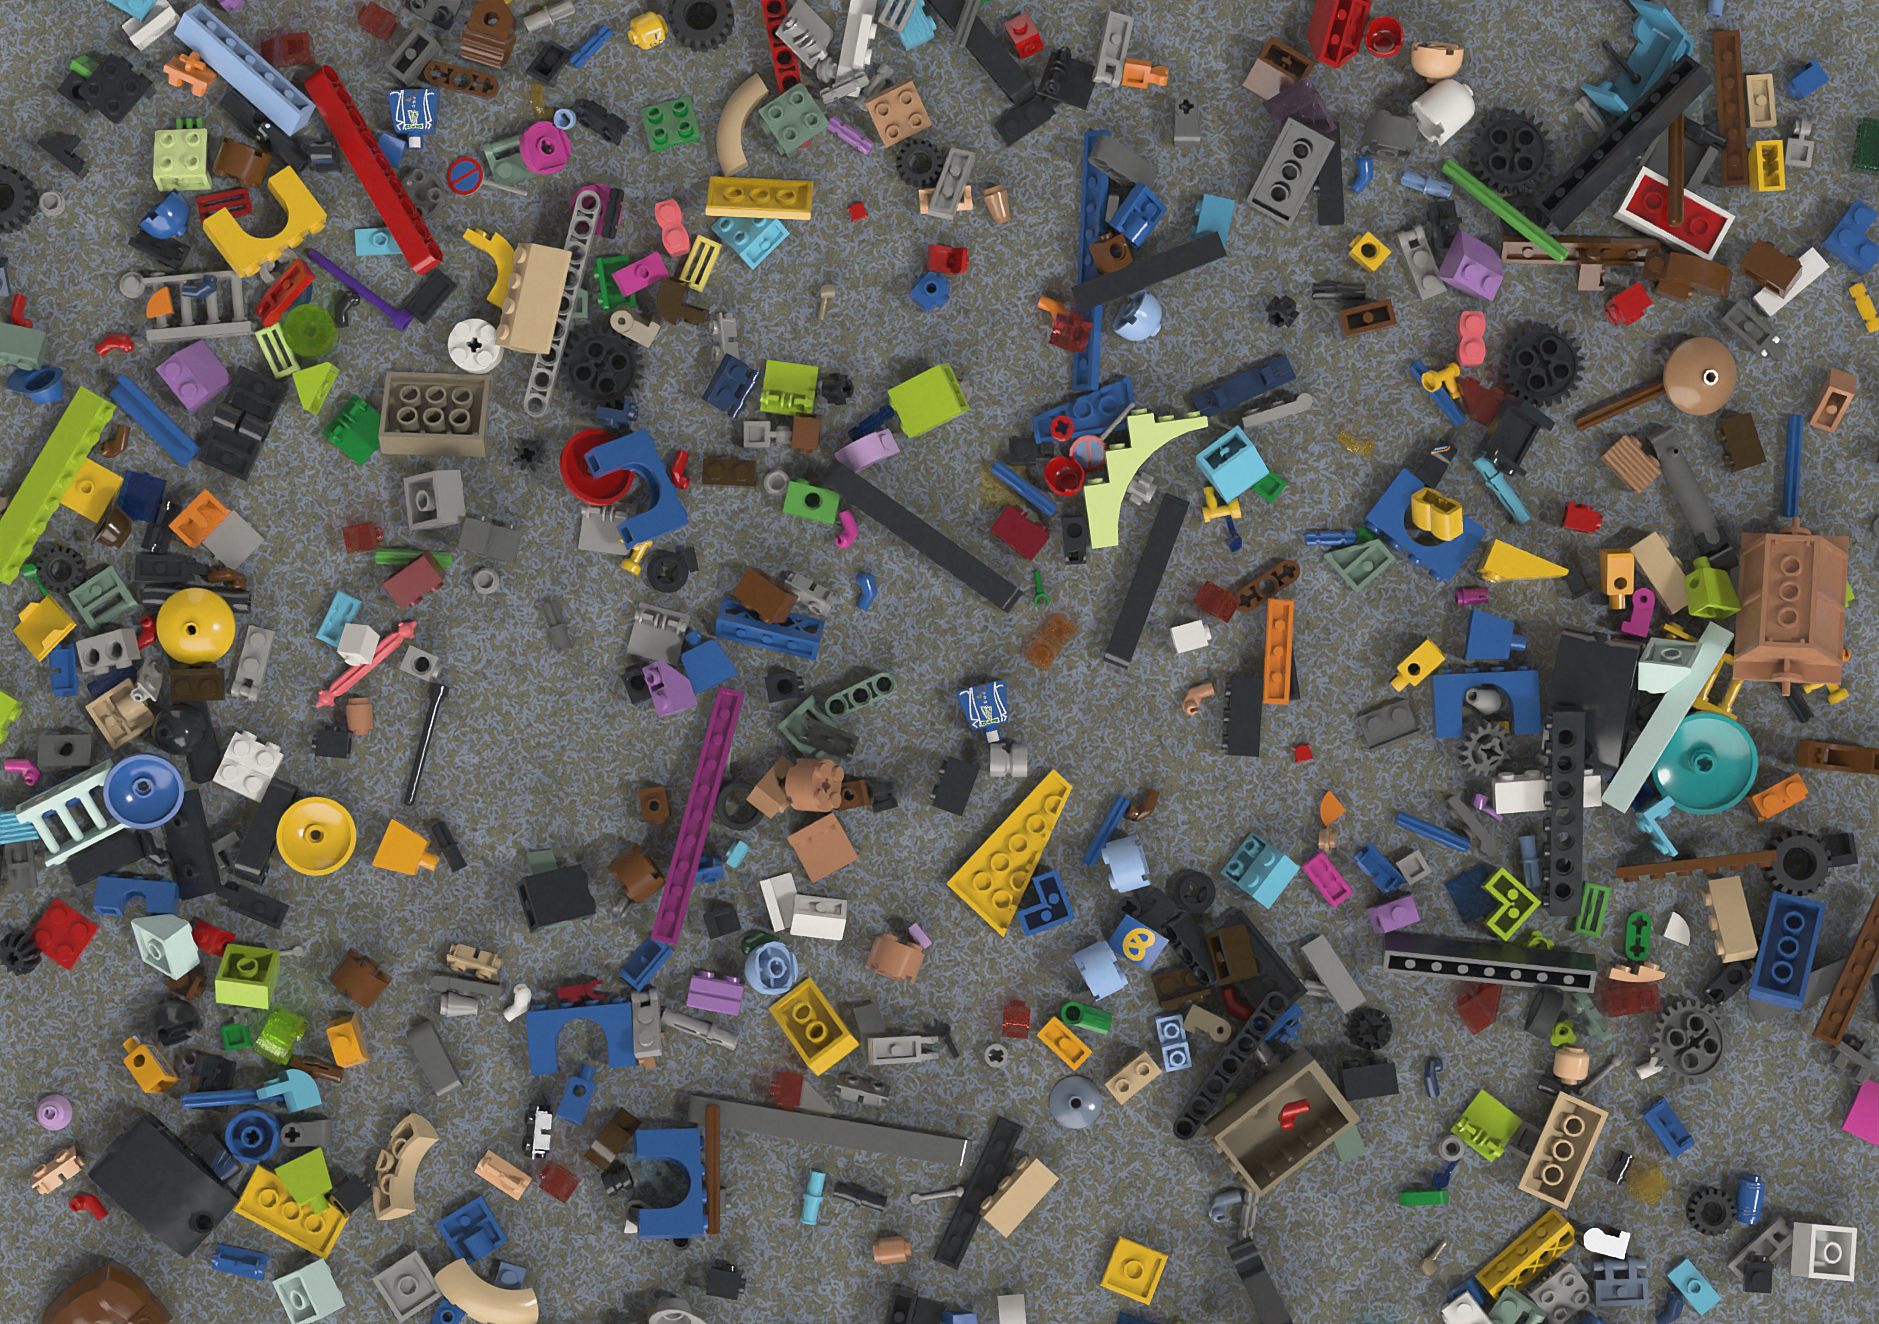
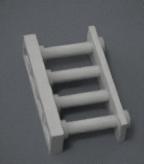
M229 266L227 271L165 276V273L149 274L150 278H142V284L147 287H153L154 293L164 288L165 285L179 284L182 315L180 327L170 328L166 321V315L156 317L154 330H146L147 341L150 343L255 335V324L247 321V318L244 317L241 280L251 278V276L245 275L240 279L232 267ZM204 275H214L217 277V281L231 280L234 318L231 319L232 323H222L219 320L217 294L215 291L206 298L208 313L206 325L196 326L192 319L191 297L182 296L183 284L203 282Z

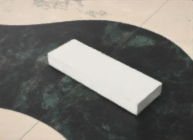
M1813 247L1798 259L1803 266L1802 276L1784 299L1766 288H1763L1752 298L1768 318L1830 267Z

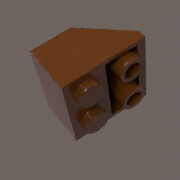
M1271 36L1242 87L1287 113L1316 62Z

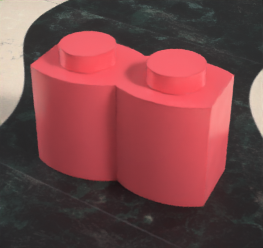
M674 199L656 203L655 217L662 229V240L668 254L675 258L690 253L691 242L683 226V214L678 203Z
M1463 311L1457 319L1456 335L1459 342L1456 347L1455 356L1459 367H1478L1484 360L1485 343L1482 336L1485 332L1486 321L1482 311Z

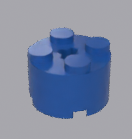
M263 1108L249 1109L238 1114L230 1121L225 1133V1142L237 1160L249 1164L258 1163L273 1156L279 1150L282 1144L280 1134L283 1126L281 1120L271 1111ZM256 1130L259 1139L253 1141L254 1137L250 1135V1132Z

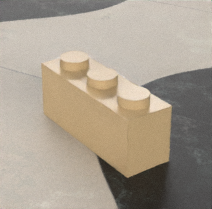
M1655 531L1627 550L1634 553V565L1666 613L1672 615L1688 605L1683 581L1685 578V574L1682 571L1684 566L1677 556L1672 557L1668 551L1669 544L1662 534L1658 535Z
M1740 876L1708 881L1705 890L1702 891L1705 906L1710 908L1711 915L1708 916L1710 929L1716 932L1717 939H1715L1714 943L1717 955H1721L1723 963L1754 958L1758 948Z
M1032 1154L1028 1157H1023L1017 1163V1170L1010 1177L1007 1176L1000 1182L999 1190L993 1197L988 1196L980 1206L982 1209L978 1212L1006 1238L1059 1179Z

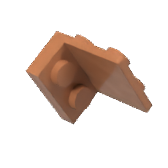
M834 812L787 837L812 882H816L858 859Z

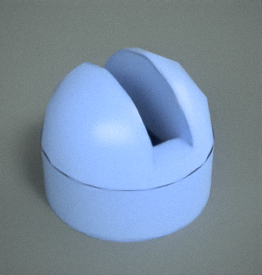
M559 109L554 115V123L559 129H570L575 125L577 117L570 109ZM564 113H565V114L568 116V118L570 119V123H569V121L566 119V117L563 115Z

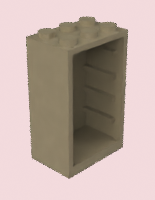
M1302 1046L1208 1119L1203 1125L1208 1130L1204 1135L1248 1192L1251 1194L1255 1191L1261 1198L1361 1119L1316 1060ZM1307 1098L1311 1111L1297 1114L1293 1120L1295 1126L1290 1130H1283L1280 1127V1122H1278V1115L1283 1106L1287 1103Z

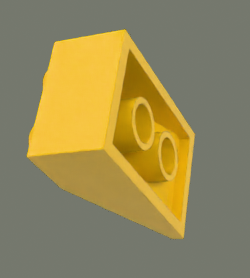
M1497 539L1488 543L1477 569V572L1482 573V579L1494 584L1496 581L1560 578L1567 575L1569 571L1566 568Z
M810 977L768 1008L805 1063L817 1076L821 1075L860 1045Z

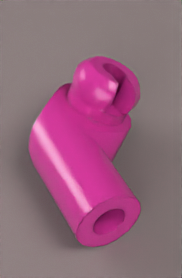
M851 510L839 514L843 524L839 535L835 537V544L839 548L845 549L850 547L858 535V527Z
M5 759L4 767L6 772H20L25 779L24 782L29 786L39 782L40 771L31 760Z

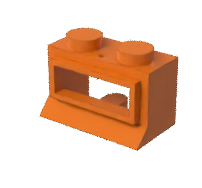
M205 488L170 523L169 527L188 546L197 548L232 511L216 495L211 494Z
M1790 773L1787 775V779L1757 795L1745 797L1758 822L1768 819L1806 798L1805 794L1809 792L1799 773Z

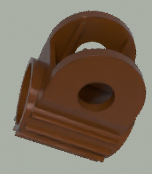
M481 0L474 6L469 21H465L463 26L460 51L462 58L499 69L503 68L514 49L517 38L515 36L516 21L505 2L502 0ZM499 19L496 25L488 26L490 20Z

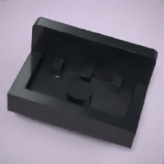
M196 1055L189 1093L232 1090L237 1065L236 1061L222 1057ZM229 1105L192 1107L191 1109L227 1113Z

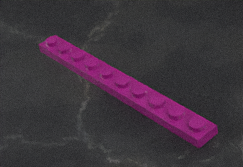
M721 686L718 688L651 940L674 946L678 945L742 708L744 692Z

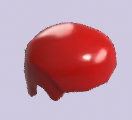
M1379 16L1371 20L1364 35V44L1367 51L1376 58H1390L1400 51L1404 42L1403 28L1400 22L1392 16Z
M1059 455L1049 460L1044 468V479L1049 489L1057 495H1075L1081 491L1086 482L1085 470L1076 459H1068L1063 455Z

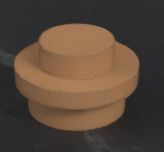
M1327 826L1326 829H1320L1319 849L1330 853L1332 848H1336L1337 832H1333L1332 827Z

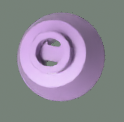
M56 1094L43 1098L36 1110L39 1123L48 1130H60L66 1127L73 1113L70 1102L65 1097Z

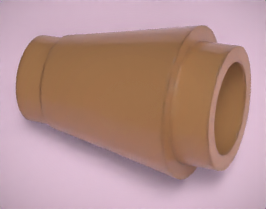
M1003 184L983 190L985 197L982 198L996 225L1011 220L1007 190H1004Z

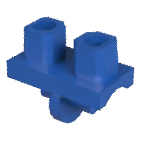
M1296 1002L1285 1010L1266 1036L1265 1041L1268 1044L1277 1037L1282 1043L1286 1042L1290 1037L1295 1042L1300 1039L1295 1033L1302 1025L1296 1020L1304 1012ZM1261 1016L1255 1021L1258 1027L1264 1028L1268 1026Z

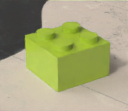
M227 944L215 979L216 1003L269 1009L280 975V950Z

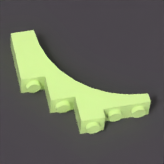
M1147 408L1131 410L1132 415L1126 416L1130 447H1125V443L1109 445L1110 450H1104L1108 482H1104L1103 478L1089 479L1087 485H1083L1090 546L1092 549L1118 545V519L1121 503L1128 484L1142 463L1169 440L1188 431L1208 427L1207 416H1200V411L1184 413L1185 418L1174 419V415L1158 417L1159 422H1155L1154 413H1147Z

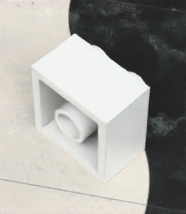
M1794 1222L1791 1275L1854 1281L1857 1228Z

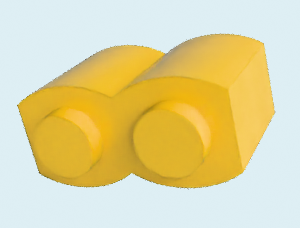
M1427 487L1411 495L1412 521L1417 527L1431 531L1433 535L1444 541H1451L1463 533L1462 506L1460 503L1443 497L1438 491Z

